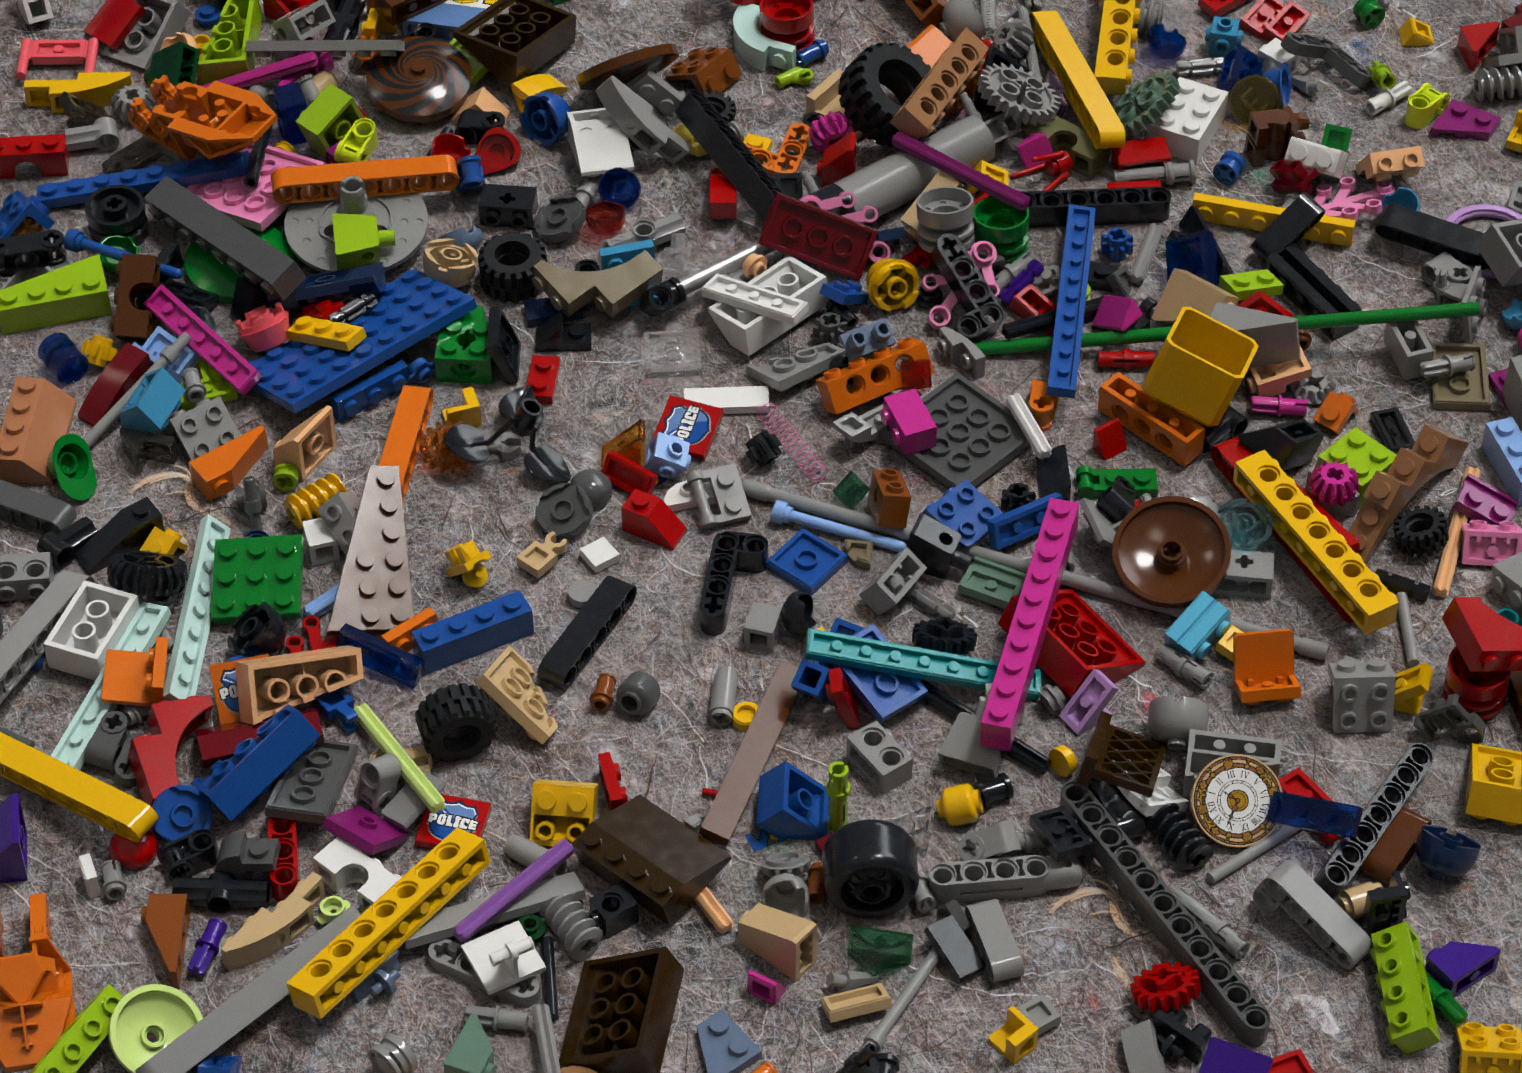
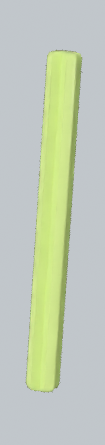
M366 703L355 706L354 710L358 714L356 720L384 754L391 753L397 757L401 764L402 777L432 813H437L439 810L443 811L446 807L443 796Z

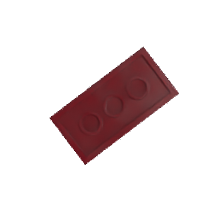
M776 191L757 243L860 281L879 230Z

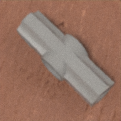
M678 213L654 222L645 219L638 220L632 225L631 231L603 241V248L652 239L656 251L657 245L685 235L686 227Z

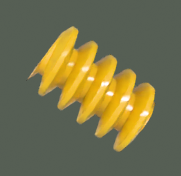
M329 473L325 479L319 478L315 484L310 483L305 489H298L296 494L287 495L286 500L283 502L289 519L301 530L303 529L302 519L305 521L312 520V514L317 518H321L317 509L337 492H347L336 474Z

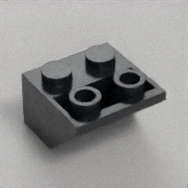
M1300 419L1240 434L1238 440L1248 446L1254 453L1265 450L1272 459L1274 458L1278 461L1280 468L1284 471L1310 463L1325 434L1305 419Z

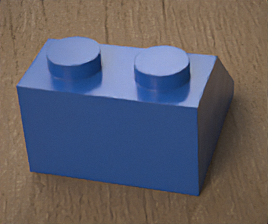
M787 761L779 764L760 776L757 825L778 839L817 840L827 835L829 797L826 794V787Z

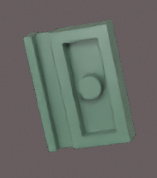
M975 556L973 564L969 566L958 584V593L1005 609L1013 595L1021 594L1026 573Z

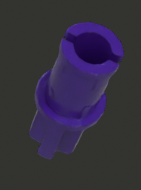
M218 918L209 919L202 937L195 942L196 950L187 967L192 976H204L212 958L218 955V945L227 930V924L223 920Z

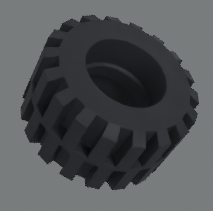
M505 232L501 236L495 235L492 237V240L484 242V247L480 248L478 255L480 285L483 287V291L486 294H490L491 298L495 300L499 298L501 302L512 301V303H518L519 300L526 301L530 300L529 297L538 296L539 290L532 281L533 266L541 260L547 262L545 246L536 237L531 238L530 234H520V232L512 234Z
M461 683L459 685L451 684L446 688L441 687L435 693L427 695L425 697L426 700L420 702L418 705L419 709L415 712V720L426 752L431 754V757L434 759L440 758V761L452 760V762H456L460 759H469L471 756L483 752L484 748H488L492 744L491 741L495 740L497 736L498 724L488 695L476 685L468 686L467 683Z

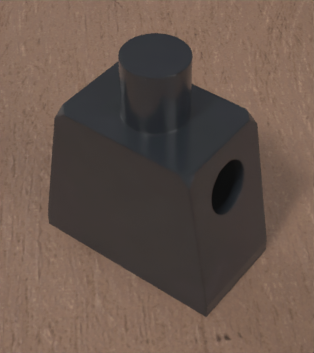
M920 512L906 547L927 567L923 574L945 579L951 566L966 572L973 559L972 555L958 550L962 538L960 533Z

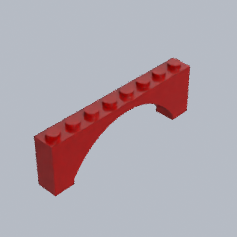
M1454 597L1442 620L1470 672L1522 671V626L1496 613L1482 603L1480 597Z

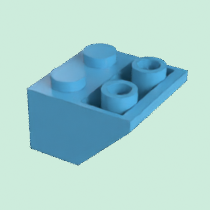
M163 367L145 374L120 412L122 438L126 443L136 439L142 440L153 432H161L169 422L167 420L169 415L181 404L180 398L186 390Z

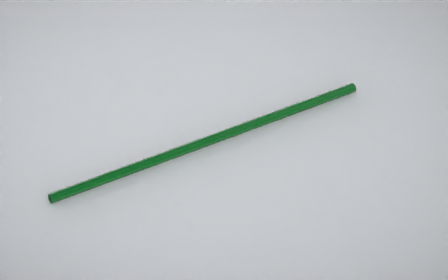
M1478 302L1295 316L1292 318H1297L1298 330L1479 316ZM1172 326L1082 334L1081 348L1165 341ZM1053 336L974 342V344L984 355L1047 351L1052 349Z

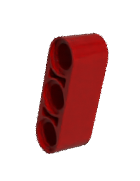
M271 817L268 821V838H278L281 848L276 870L269 871L273 897L277 902L284 901L294 891L298 882H300L299 841L295 820Z

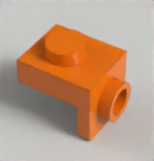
M1330 391L1315 414L1313 421L1339 435L1351 414L1356 416L1359 410L1354 404L1355 400L1343 392L1337 395Z

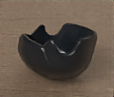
M795 591L783 603L781 612L783 625L787 631L794 635L806 636L808 628L816 625V621L811 617L813 613V598L810 593Z

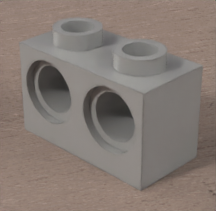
M50 552L0 555V601L38 599L54 580V568Z
M877 720L847 736L846 756L882 795L912 778L914 760L908 749L902 748L895 741L891 731L884 729Z

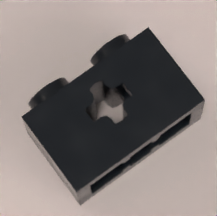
M483 184L478 205L480 225L533 229L538 209L537 187Z

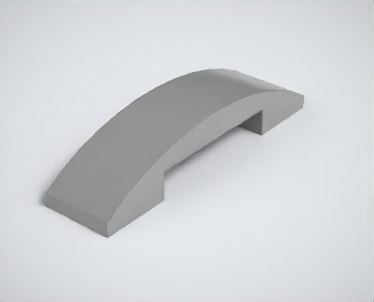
M914 383L891 391V395L916 389L921 399L928 393ZM883 404L860 416L851 412L833 421L831 427L852 442H868L878 439L879 430L884 427L880 416Z

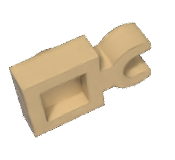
M554 531L546 535L543 544L534 541L516 556V563L536 578H540L558 562L557 555L566 552L568 548L567 540L563 539L560 543H555L556 533Z

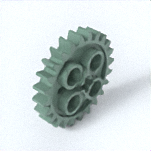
M1161 71L1159 74L1155 72L1151 78L1146 76L1143 82L1138 81L1134 88L1130 87L1128 89L1129 92L1122 94L1119 101L1114 103L1115 107L1113 109L1124 126L1127 139L1133 134L1137 136L1142 129L1144 131L1147 130L1150 123L1155 124V119L1162 117L1165 110L1171 108L1169 104L1176 100L1175 96L1179 94L1178 89L1180 88L1178 80L1172 73Z

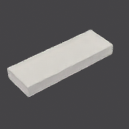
M768 386L684 388V399L722 408L724 414L758 413V411L759 413L762 411L763 413H769V407H767L769 406L767 404L769 403Z

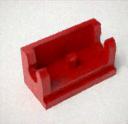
M1165 136L1125 141L1124 147L1112 148L1110 161L1114 170H1121L1125 166L1144 165L1154 162H1160L1161 166H1163L1164 163L1170 162L1172 157Z

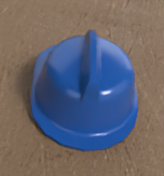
M1284 62L1280 68L1268 70L1263 76L1275 86L1279 96L1278 106L1283 107L1288 106L1292 86L1291 71L1288 63Z

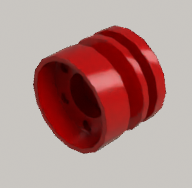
M761 0L759 4L760 30L764 36L796 46V52L813 44L815 40L813 0Z
M1456 646L1449 654L1442 696L1447 700L1448 695L1458 694V703L1467 712H1475L1482 720H1488L1498 715L1504 708L1511 671L1470 672Z

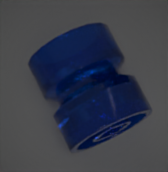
M54 333L40 344L38 349L39 358L60 383L66 385L73 384L79 381L88 371V359L65 333Z

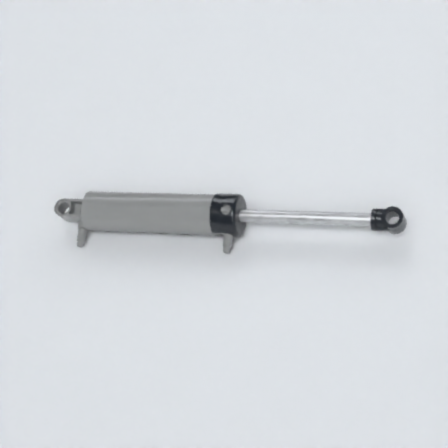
M964 92L959 97L968 116L919 141L974 168L981 160L986 162L993 160L996 151L995 144L1017 133L1021 128V119L1015 122L1012 116L1004 117V113L984 122L971 98ZM1002 121L1006 123L1008 130L1004 128ZM899 150L821 189H818L808 171L802 172L801 177L809 193L807 195H814L820 200L837 197L844 191L854 194L856 202L851 208L840 206L827 211L838 215H845L861 211L865 206H873L877 209L879 218L917 199L938 173L939 169ZM845 195L842 198L844 205H848L851 202L850 195ZM868 209L865 212L867 219H871L874 216L872 209ZM756 241L680 280L672 277L645 291L640 297V308L648 316H658L685 302L687 294L703 287L716 273L720 275L724 273L729 274L741 268L744 260L750 254L756 253L765 256L775 250L760 245ZM653 295L659 297L661 306L655 304Z

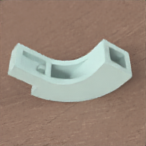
M739 5L733 18L734 47L739 57L748 65L761 71H765L768 65L786 71L796 67V46L770 39L761 33L760 9L758 5Z

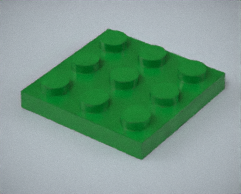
M303 535L216 539L211 607L213 623L235 622L248 607L253 604H257L260 607L263 605L262 602L268 603L284 619L301 618L304 559Z

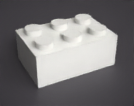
M1179 77V94L1175 96L1176 100L1169 104L1171 108L1165 110L1162 117L1156 118L1155 124L1150 123L1149 138L1165 136L1171 156L1186 161L1193 159L1194 163L1197 164L1226 116L1229 92Z
M84 580L43 643L48 667L96 681L105 666L106 651L108 649H115L139 609L138 596Z

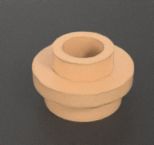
M756 253L750 254L742 264V271H744L745 277L749 280L767 270V258Z

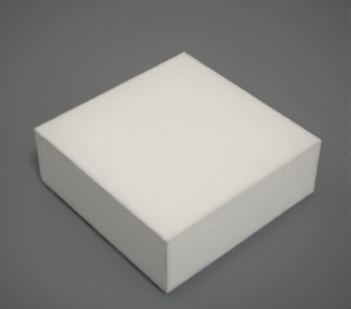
M605 537L580 548V556L595 573L620 561V554Z
M90 853L79 856V866L88 897L101 896L98 877Z

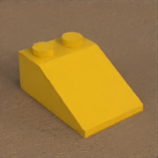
M1472 743L1465 796V814H1470L1473 818L1480 820L1488 818L1501 820L1503 823L1511 826L1522 824V752Z

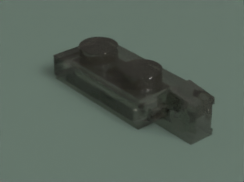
M145 135L101 164L103 174L119 173L128 169H142L165 154H163L162 145Z

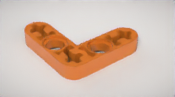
M804 123L792 124L787 131L778 154L748 144L745 145L757 159L763 160L766 163L762 166L771 177L775 173H797L810 145L811 139L808 131L810 127ZM801 135L800 141H796L795 138ZM793 150L797 152L799 155L791 156L788 155L785 151ZM785 164L789 166L786 171H782Z

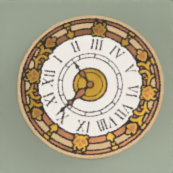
M1231 754L1211 761L1200 771L1190 792V809L1196 825L1211 840L1226 847L1242 848L1264 840L1274 831L1283 812V791L1278 778L1265 763L1248 755Z

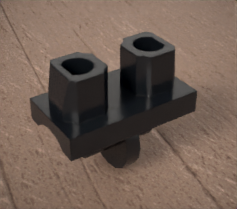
M1171 1008L1165 1013L1159 1009L1154 1014L1153 1019H1155L1154 1026L1157 1044L1161 1046L1160 1053L1164 1060H1168L1172 1055L1179 1059L1185 1056L1199 1065L1203 1061L1205 1048L1211 1038V1029L1202 1023H1198L1190 1030L1184 1026L1187 1023L1188 1016L1183 1010Z

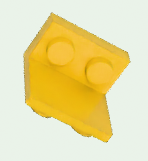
M1467 1022L1464 1025L1456 1026V1035L1461 1051L1459 1073H1522V1031L1520 1028L1510 1024H1499L1497 1027L1484 1026L1478 1022Z

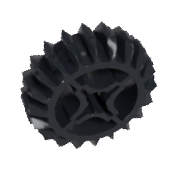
M120 551L111 556L107 566L108 582L112 587L127 593H134L135 595H145L146 597H167L178 594L185 588L188 576L187 565L183 560L176 556L159 553V551Z

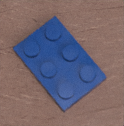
M874 624L853 635L888 642ZM832 664L834 668H841L850 688L880 724L925 698L928 693L926 687L916 678Z

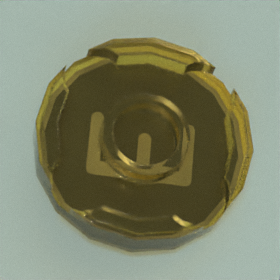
M1257 74L1244 76L1236 81L1228 97L1231 114L1234 119L1244 126H1248L1250 112L1280 109L1281 106L1280 91L1275 83L1267 77Z

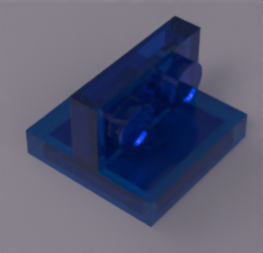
M1203 230L1165 241L1167 282L1173 269L1176 268L1186 270L1218 287L1216 239H1213V231Z

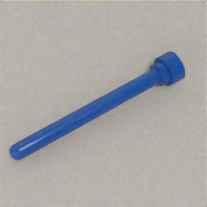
M69 229L64 237V248L77 253L87 250L118 261H122L123 253L132 254L89 240L82 231ZM161 263V275L174 279L182 277L181 269Z

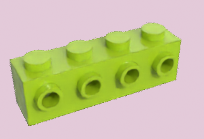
M1406 921L1371 934L1373 947L1370 948V953L1375 965L1378 967L1379 973L1375 974V979L1380 991L1383 993L1384 999L1380 1001L1385 1017L1388 1019L1389 1026L1386 1027V1034L1390 1043L1397 1045L1404 1055L1439 1043L1440 1037L1419 936Z

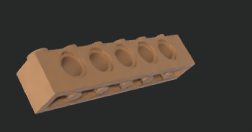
M966 27L949 44L891 119L890 123L900 132L916 140L921 136L924 139L927 138L935 129L934 125L944 117L945 112L956 101L955 98L966 88L965 85L976 75L975 71L984 64L985 58L983 56L989 50V47Z

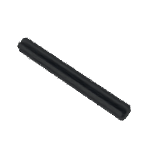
M1118 292L1109 294L1112 296L1122 297V295ZM1104 296L1085 302L1084 319L1096 315ZM1056 310L1006 323L1002 326V335H1004L1005 339L1010 340L1053 328Z

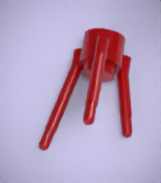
M1063 150L1031 158L1032 162H1046L1013 173L1010 177L1015 179L1046 169L1049 175L1058 176L1042 190L1049 191L1061 181L1070 177L1068 172L1073 169V161L1071 156Z

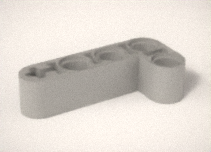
M1292 860L1283 861L1253 892V899L1260 909L1266 913H1273L1281 906L1338 965L1345 969H1352L1373 947V942L1368 934Z

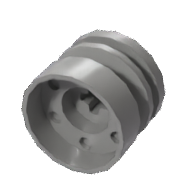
M943 186L931 188L922 192L917 197L918 244L921 249L932 253L939 237L946 233L956 235L966 250L972 247L975 243V222L972 220L974 218V197L970 192L963 188Z

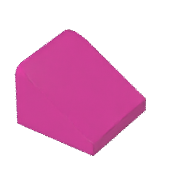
M1031 133L1016 147L1024 169L1044 162H1032V157L1053 153L1048 137L1044 133Z
M749 970L748 993L776 1005L786 991V987Z

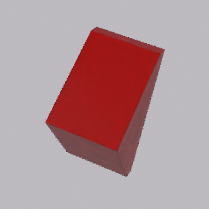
M1494 21L1460 26L1457 47L1469 70L1474 72L1481 63V58H1485L1497 43L1500 23Z

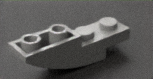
M612 75L596 89L599 99L613 120L649 156L657 152L674 165L689 153L692 145L651 114L653 106Z

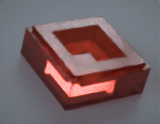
M930 359L900 362L902 390L932 387Z

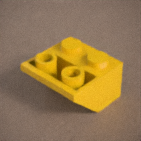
M537 779L533 783L529 840L540 846L553 847L561 839H567L572 844L591 822L596 820L599 783Z

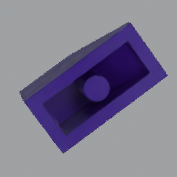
M1450 941L1443 947H1436L1428 953L1425 959L1426 972L1432 974L1433 978L1444 989H1450L1454 998L1497 969L1501 950L1496 946Z

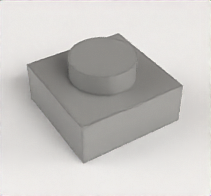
M1044 994L1016 1007L1017 1010L1039 1028L1038 1035L1061 1023V1015Z

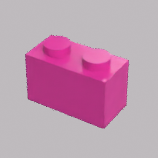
M916 389L884 397L883 410L880 411L881 420L884 426L890 428L894 444L900 446L904 455L936 447L937 426Z

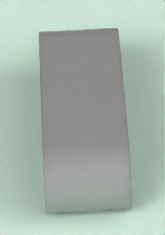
M992 899L965 906V915L971 922L969 930L979 955L986 965L985 970L991 983L1023 976L1024 966L1022 957L999 901Z

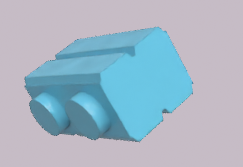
M1202 591L1164 633V641L1179 653L1193 657L1194 661L1198 657L1203 659L1212 648L1210 643L1217 636L1223 637L1231 627L1230 611L1221 603L1215 601L1205 591Z

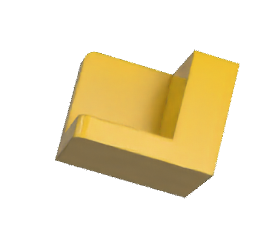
M473 387L462 389L463 405L442 410V416L448 430L458 424H468L473 427L482 426L480 404Z
M1011 1006L1007 1009L1006 1023L989 1036V1043L1015 1065L1037 1048L1039 1028L1014 1006Z

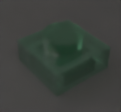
M850 470L832 492L845 506L852 510L868 493L870 487L855 472Z

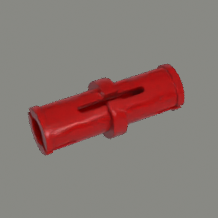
M1123 348V351L1098 350L1097 354L1098 368L1114 367L1123 368V370H1129V368H1151L1155 360L1154 351H1129V348Z

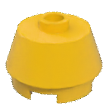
M884 258L875 262L867 273L866 282L869 297L872 303L880 309L889 312L901 307L906 309L914 303L919 295L917 290L919 276L916 268L908 261Z

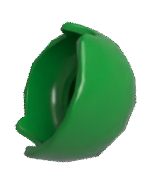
M114 235L106 237L101 242V244L139 255V246H136L131 237ZM100 255L102 267L110 273L117 274L119 261Z

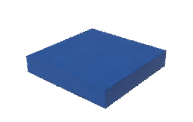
M802 528L767 560L766 569L802 591L809 592L812 596L848 562V555Z

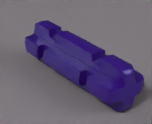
M1033 259L1027 265V269H1023L1008 284L1009 288L1005 287L999 293V299L1009 306L1012 298L1027 285L1032 284L1035 281L1034 277L1038 278L1044 271L1043 265L1036 259Z

